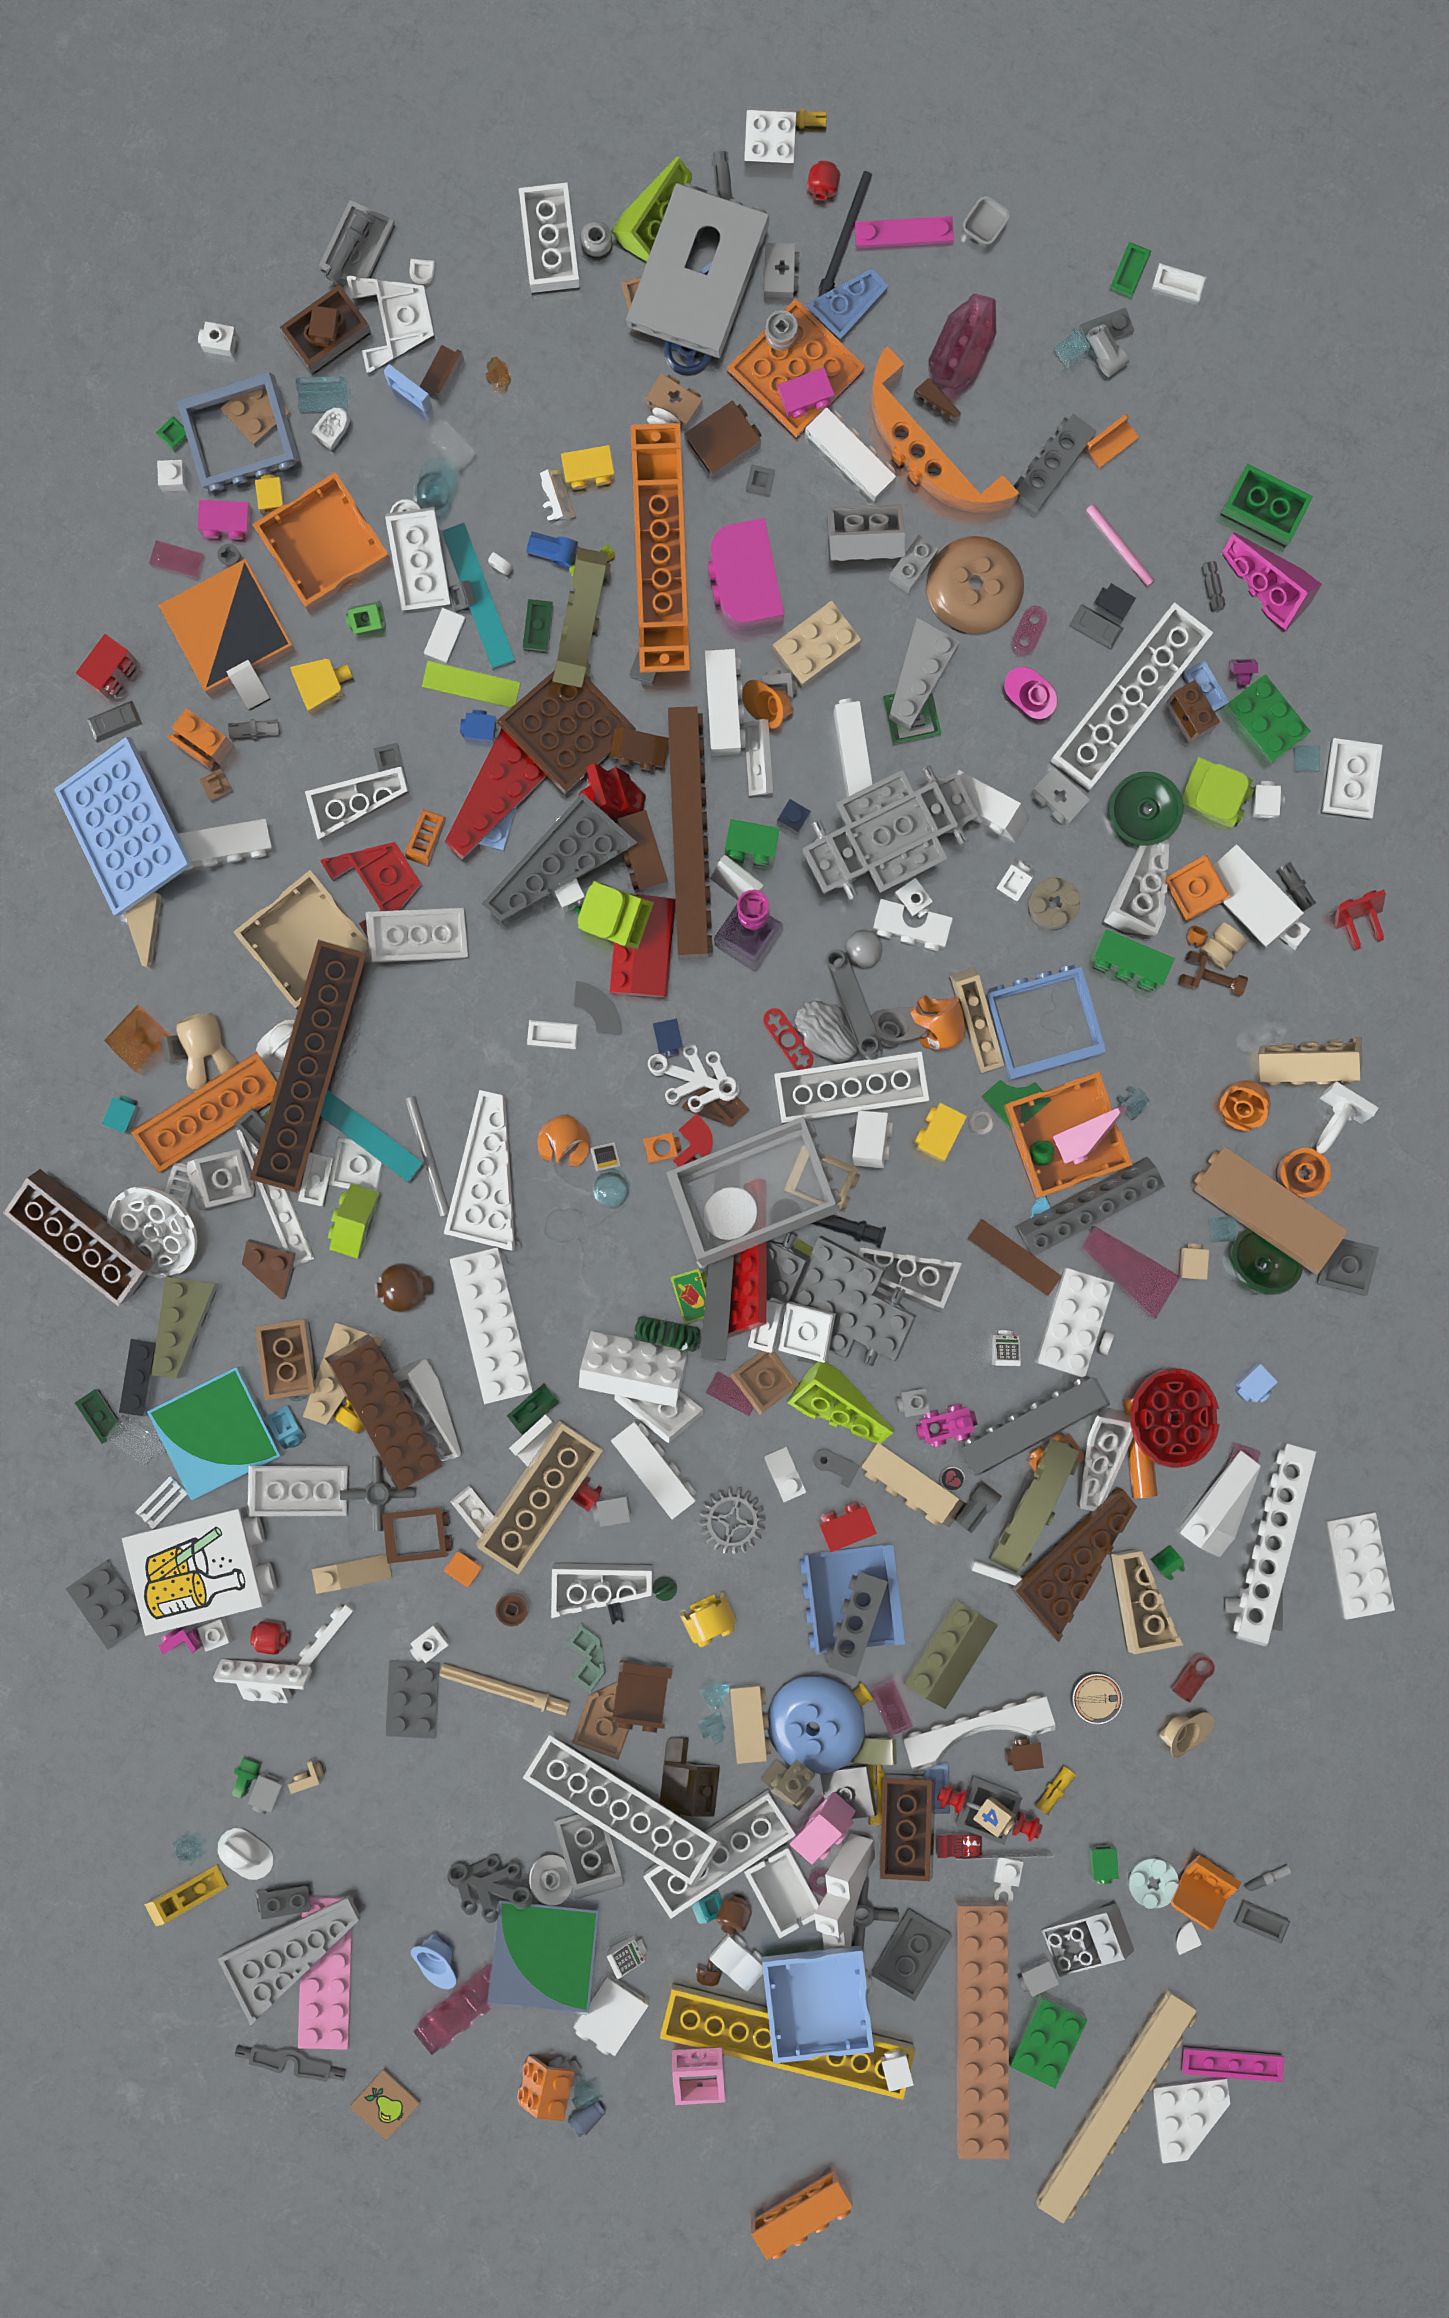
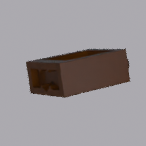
M1195 680L1174 691L1167 700V704L1191 743L1212 732L1220 723V720ZM1183 716H1187L1188 720L1184 721L1182 719Z
M443 1506L382 1514L387 1564L442 1558L449 1555L448 1551H452L451 1536H446L445 1527L449 1526L448 1511H444ZM436 1514L440 1551L399 1555L395 1519Z

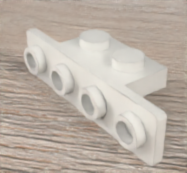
M222 1659L213 1678L215 1682L236 1683L243 1699L249 1701L289 1703L292 1696L289 1688L305 1689L312 1670L306 1666Z

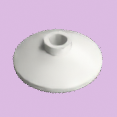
M546 1855L535 1862L529 1877V1884L534 1897L540 1903L549 1906L564 1902L572 1891V1884L565 1860L557 1855ZM546 1877L549 1879L548 1884H546Z

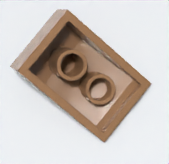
M301 1319L255 1327L265 1401L315 1393L312 1345L308 1321Z

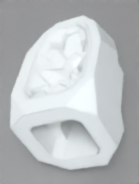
M343 408L328 410L315 425L311 433L324 446L333 450L349 426L350 415Z

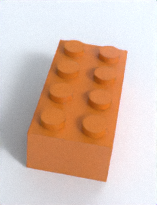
M835 2170L751 2222V2235L766 2260L772 2257L777 2259L784 2255L786 2249L791 2245L799 2246L808 2239L807 2236L814 2231L820 2233L829 2227V2222L835 2218L841 2220L851 2213L850 2209L853 2208L852 2196Z

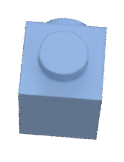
M1256 1364L1236 1383L1240 1388L1237 1392L1247 1402L1249 1400L1252 1402L1259 1400L1263 1402L1272 1394L1270 1389L1277 1381L1261 1364Z

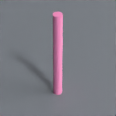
M1094 504L1091 505L1086 511L1148 587L1155 581L1098 508Z

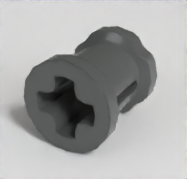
M224 544L219 548L217 557L226 569L242 561V555L236 546ZM232 552L235 557H232L231 562H228L225 557H228L229 553Z

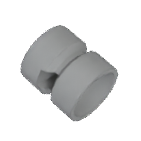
M780 310L775 311L768 317L765 337L767 343L773 349L787 350L796 342L798 324L793 314Z

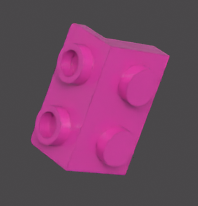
M188 1626L181 1631L176 1628L161 1638L163 1643L158 1646L164 1655L184 1641L192 1653L203 1647V1644L201 1643L202 1640L198 1630Z

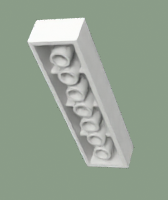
M1174 602L1053 756L1051 762L1090 791L1208 641L1213 632Z
M548 1736L523 1777L526 1781L692 1886L697 1884L721 1844L718 1840L553 1736Z

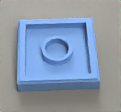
M390 364L386 367L384 374L388 385L421 410L428 412L432 407L428 393Z

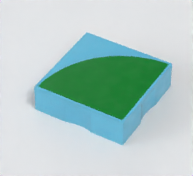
M235 1367L147 1412L191 1501L248 1473L249 1466H263L284 1455L269 1424L258 1409L256 1398L241 1367Z

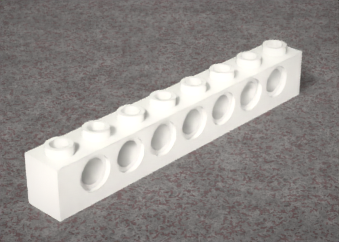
M1286 1444L1284 1450L1279 1449L1276 1463L1280 1464L1278 1474L1273 1473L1270 1487L1274 1488L1272 1497L1267 1496L1264 1511L1268 1512L1266 1521L1261 1520L1258 1535L1262 1536L1260 1545L1255 1544L1252 1553V1559H1255L1254 1568H1249L1246 1577V1583H1249L1248 1592H1243L1239 1605V1607L1243 1608L1241 1617H1236L1233 1631L1237 1632V1639L1262 1646L1268 1644L1316 1451ZM1294 1467L1298 1471V1477L1294 1479L1289 1478L1285 1472L1286 1468ZM1280 1491H1289L1292 1495V1501L1283 1502L1279 1496ZM1274 1515H1283L1286 1519L1285 1526L1276 1525L1273 1520ZM1269 1538H1275L1279 1541L1280 1548L1278 1550H1271L1268 1547L1267 1541ZM1263 1562H1269L1273 1565V1574H1265L1262 1571L1261 1565ZM1257 1586L1265 1587L1268 1591L1267 1598H1259L1255 1593V1588ZM1251 1610L1259 1611L1262 1616L1261 1622H1252L1249 1618V1612Z

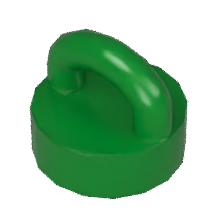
M1047 1141L1033 1143L1030 1147L1032 1163L1039 1166L1051 1164L1055 1156L1054 1146Z

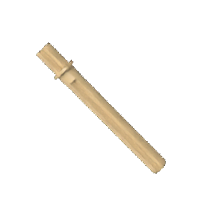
M443 1664L440 1670V1677L542 1709V1712L548 1710L564 1716L567 1715L570 1702L551 1697L548 1692L547 1694L535 1692L448 1664Z

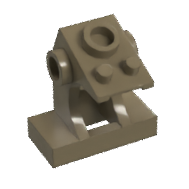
M776 1759L761 1777V1780L770 1787L773 1794L789 1807L793 1805L800 1811L815 1792L809 1784L816 1774L797 1759L789 1769Z

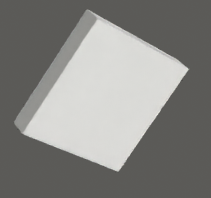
M725 855L719 861L710 878L737 900L742 893L754 889L761 891L764 886Z
M338 1136L328 1185L349 1189L350 1184L353 1183L378 1192L383 1164L351 1139Z
M788 1302L786 1304L778 1350L826 1362L836 1314Z

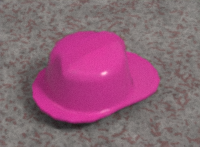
M1021 666L1014 668L1006 676L1004 684L1006 694L1026 714L1032 718L1042 719L1047 718L1054 712L1058 700L1056 691L1052 684L1039 673L1029 667Z

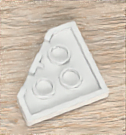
M1221 2077L1153 2087L1152 2092L1162 2163L1186 2161L1200 2145L1230 2105L1227 2078Z

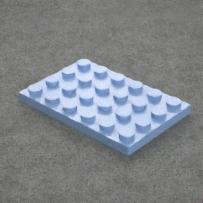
M125 737L54 789L114 916H121L193 865L132 738Z

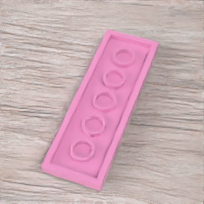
M309 1896L311 1910L303 1912L302 1917L345 1897ZM352 1928L300 1977L298 2048L345 2050L349 2048Z

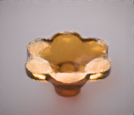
M498 357L491 358V361L487 363L489 372L486 373V378L488 381H493L500 387H504L511 380L508 367L505 362H500Z

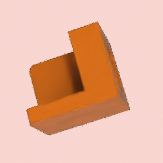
M457 1551L444 1569V1572L468 1588L483 1565L476 1560L472 1561Z

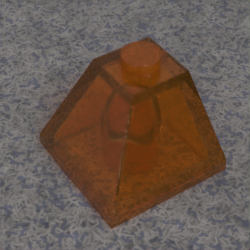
M137 1005L104 1041L136 1073L141 1074L162 1052L160 1038L171 1035L145 1010Z

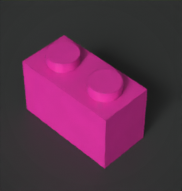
M824 367L781 383L777 389L788 418L792 416L794 418L803 417L808 414V410L816 407L818 410L824 409L831 405V401H834V392Z
M199 500L197 529L201 534H204V537L219 538V535H228L230 539L241 540L243 536H250L251 506L249 502Z

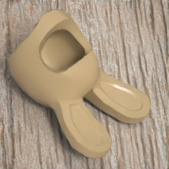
M212 1013L191 1015L177 1024L176 1031L179 1040L188 1055L186 1080L190 1088L198 1089L206 1083L203 1060L205 1056H212L220 1074L237 1064L234 1057L222 1045L220 1027Z

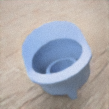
M432 1934L421 1946L413 1947L411 1956L431 1983L444 1989H450L455 1986L457 1978L450 1966L452 1950L447 1944L443 1943L436 1934Z

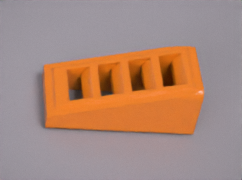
M422 809L405 850L406 859L425 866L429 865L446 817ZM427 820L436 823L437 826L433 827L424 823V821ZM421 829L433 833V835L430 836L421 833ZM420 839L429 843V845L417 842V840Z

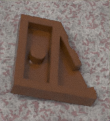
M726 1086L723 1091L728 1093L731 1089ZM703 1087L693 1096H701L713 1089ZM738 1097L730 1101L718 1098L705 1104L700 1112L692 1113L732 1127L750 1109ZM687 1100L681 1107L686 1111L692 1112ZM694 1101L691 1106L698 1107L700 1102Z
M249 1239L246 1242L242 1265L278 1298L284 1299L287 1296L296 1253Z

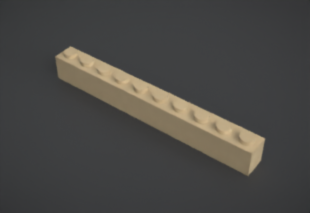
M1170 1990L1167 1991L1036 2200L1039 2209L1063 2224L1067 2218L1071 2219L1077 2209L1075 2204L1080 2197L1084 2198L1090 2189V2180L1093 2176L1097 2177L1104 2166L1102 2161L1107 2154L1110 2156L1115 2150L1117 2137L1120 2133L1124 2134L1130 2125L1129 2118L1132 2113H1137L1144 2102L1142 2097L1146 2091L1150 2092L1157 2082L1155 2077L1159 2070L1163 2071L1170 2061L1169 2054L1173 2048L1177 2049L1184 2038L1182 2034L1186 2027L1190 2028L1195 2022L1197 2010L1192 2004Z

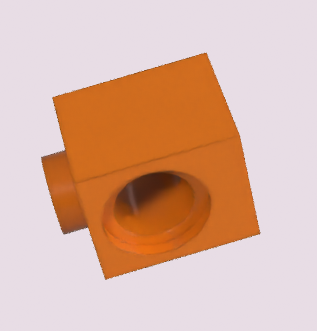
M672 1132L643 1139L649 1164L677 1158V1152L682 1151L679 1137H673ZM667 1141L670 1144V1151L667 1154H659L656 1151L658 1142Z

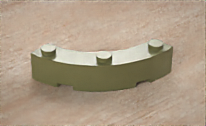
M579 547L571 585L575 592L570 591L553 682L582 688L584 678L589 679L591 664H587L591 637L592 632L597 633L600 618H596L603 578L608 579L611 564L607 563L608 553Z
M1052 1438L1045 1448L1033 1475L1037 1477V1480L1034 1479L1030 1488L1025 1491L1015 1511L1013 1521L1008 1523L990 1558L991 1561L1015 1573L1018 1572L1022 1565L1027 1566L1032 1556L1030 1551L1045 1525L1050 1526L1055 1516V1512L1052 1510L1069 1475L1073 1476L1078 1468L1079 1462L1076 1459L1079 1451Z

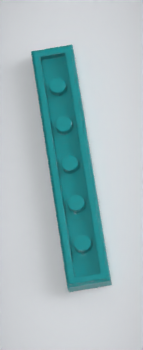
M465 523L442 530L441 532L460 582L467 580L470 582L475 605L469 608L492 669L514 662L515 658Z
M327 1090L320 1116L409 1183L422 1167L423 1162Z

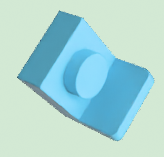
M288 1405L266 1417L276 1441L284 1449L295 1447L301 1440L306 1438Z

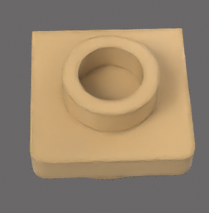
M314 1758L307 1761L310 1776L307 1775V1772L292 1777L294 1781L288 1784L291 1794L319 1785L322 1782L321 1777H324L323 1769L320 1763L315 1762Z

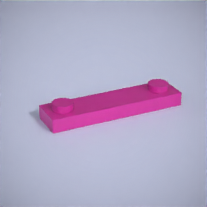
M953 216L855 222L856 249L954 243Z
M1184 2047L1182 2073L1187 2075L1283 2082L1285 2057L1274 2054Z

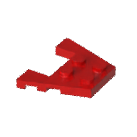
M396 842L320 860L332 881L355 868L379 906V911H400L422 885ZM365 919L362 922H360L359 925L361 926L362 930L367 936V924Z

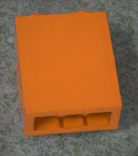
M187 708L184 709L172 726V729L175 731L173 735L170 734L168 736V739L210 770L213 768L212 764L214 762L220 765L234 746L224 734Z

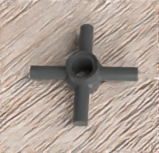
M379 1456L371 1457L372 1482L365 1489L340 1490V1500L365 1499L373 1507V1532L383 1531V1506L388 1503L390 1498H415V1488H404L399 1491L397 1488L390 1489L382 1481V1465ZM374 1487H381L384 1490L385 1495L382 1500L374 1501L370 1497V1491Z
M866 1876L856 1911L864 1908L869 1914L864 1920H858L854 1916L853 1922L855 1926L854 1946H862L863 1952L865 1927L871 1925L874 1920L899 1922V1912L874 1910L873 1906L868 1902V1876Z

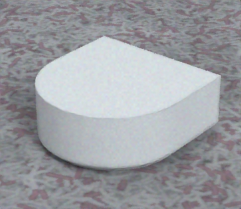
M411 259L409 273L413 283L423 286L429 285L434 279L435 261Z
M494 552L488 559L490 566L505 575H509L513 569L509 562Z

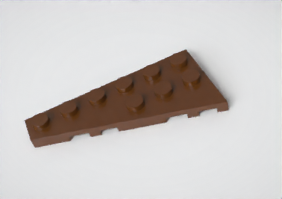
M1120 1487L1012 1588L1057 1642H1060L1063 1636L1061 1633L1065 1626L1075 1616L1073 1612L1079 1602L1084 1600L1102 1569L1101 1564L1106 1555H1110L1114 1547L1112 1545L1118 1534L1124 1531L1137 1508L1132 1499Z

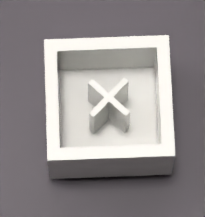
M747 107L745 161L794 163L796 109Z

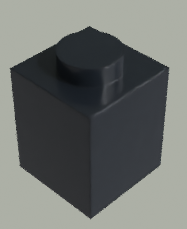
M1111 583L1108 589L1103 587L1098 594L1096 600L1099 604L1096 609L1122 623L1136 597Z

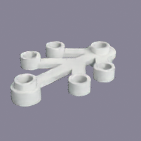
M687 1044L683 1048V1054L690 1061L694 1072L668 1064L665 1056L661 1054H655L648 1060V1067L653 1075L661 1076L668 1074L689 1081V1083L676 1089L670 1088L666 1091L665 1098L671 1105L679 1103L681 1097L703 1087L713 1090L701 1096L689 1098L688 1106L692 1112H700L705 1104L718 1098L730 1101L739 1094L740 1086L738 1081L726 1075L721 1065L720 1055L715 1051L709 1052L706 1055V1062L710 1068H713L717 1079L707 1076L698 1057L697 1047L693 1044ZM689 1049L695 1050L693 1055L689 1056L686 1054ZM711 1057L718 1058L715 1063L709 1062ZM657 1064H662L663 1068L661 1070H656L655 1066ZM726 1086L732 1087V1090L728 1093L723 1091ZM675 1093L677 1097L673 1100L669 1099V1095ZM694 1101L700 1102L698 1107L691 1106Z

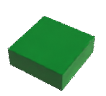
M174 416L156 432L173 451L187 440L184 426Z

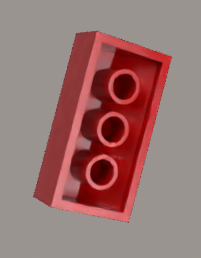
M633 894L652 901L654 904L638 949L614 942L609 992L627 996L667 997L676 899Z

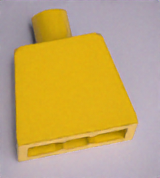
M329 659L290 667L309 714L315 713L342 696L344 692L340 683L353 678L348 664L334 669Z

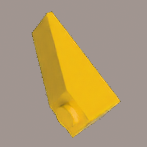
M217 1865L144 1905L155 1926H160L226 1889L228 1886Z

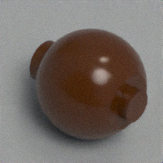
M397 1263L389 1266L380 1275L378 1283H375L376 1298L380 1297L382 1304L394 1312L404 1313L412 1311L422 1303L424 1296L431 1295L432 1293L430 1276H422L416 1267L406 1263Z

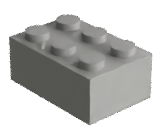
M902 504L828 507V534L831 560L846 561L849 559L870 560L873 558L895 559L897 557H905V527Z

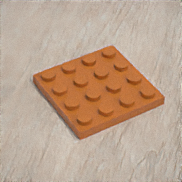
M795 298L784 309V311L793 314L797 320V338L794 345L787 350H775L767 343L765 337L766 330H764L727 367V370L797 438L824 409L818 410L816 407L808 410V414L803 417L794 418L792 416L788 418L777 391L778 385L824 367L834 392L835 400L865 370L866 366Z

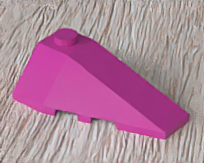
M1236 532L1231 535L1222 551L1238 576H1242L1250 586L1249 591L1253 596L1256 595L1264 607L1262 609L1266 615L1285 630L1310 605L1322 585L1302 568Z

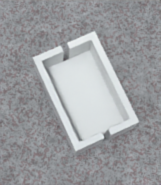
M788 1844L769 1853L767 1861L763 1857L744 1870L779 1939L799 1928L798 1918L801 1917L803 1925L815 1920L814 1913L820 1904Z

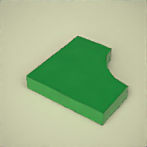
M999 1080L981 1097L1012 1130L1004 1105L1044 1091L1036 1082L1027 1087L1016 1088ZM1049 1097L1033 1100L1035 1105L1028 1107L1027 1102L1021 1104L1020 1123L1025 1124L1051 1099Z

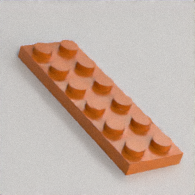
M256 1051L131 1130V1133L159 1173L234 1126V1123L251 1107L258 1111L272 1102L277 1081Z

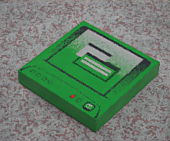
M895 693L883 696L893 745L941 735L933 693L930 695L911 731L889 720Z

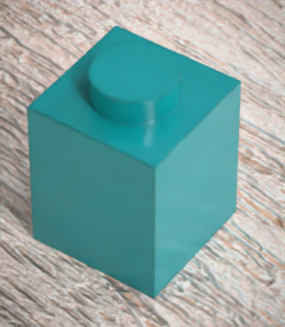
M121 1095L120 1099L112 1097L102 1125L129 1135L140 1107L133 1105L135 1100Z

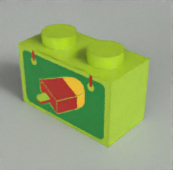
M696 1269L672 1276L671 1281L684 1324L704 1319L705 1287H707L706 1273H700V1270Z

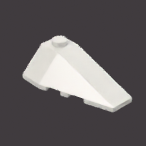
M1240 1450L1180 1526V1533L1199 1548L1221 1557L1237 1535L1261 1465Z

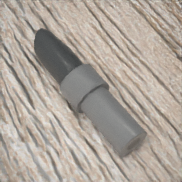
M1288 1865L1273 1872L1263 1874L1261 1877L1245 1885V1888L1248 1891H1254L1266 1885L1274 1884L1275 1881L1292 1873Z

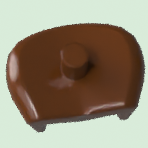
M708 1962V1967L699 1965L696 1968L697 1981L702 1985L716 1986L719 1984L723 1971L719 1968H712L713 1962Z

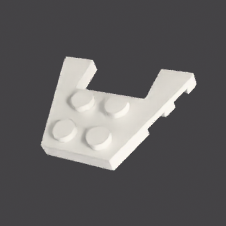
M347 276L352 300L377 295L387 345L362 350L367 373L373 372L434 336L423 285Z

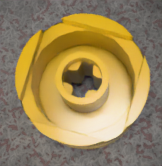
M723 1592L720 1593L719 1598H716L715 1594L693 1603L689 1606L691 1611L687 1614L684 1610L680 1613V1617L693 1643H698L699 1647L708 1645L713 1641L712 1638L719 1634L726 1636L735 1631L734 1625L737 1622V1618Z

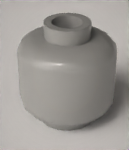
M600 221L587 223L580 233L581 246L587 254L594 257L606 254L612 245L610 228Z

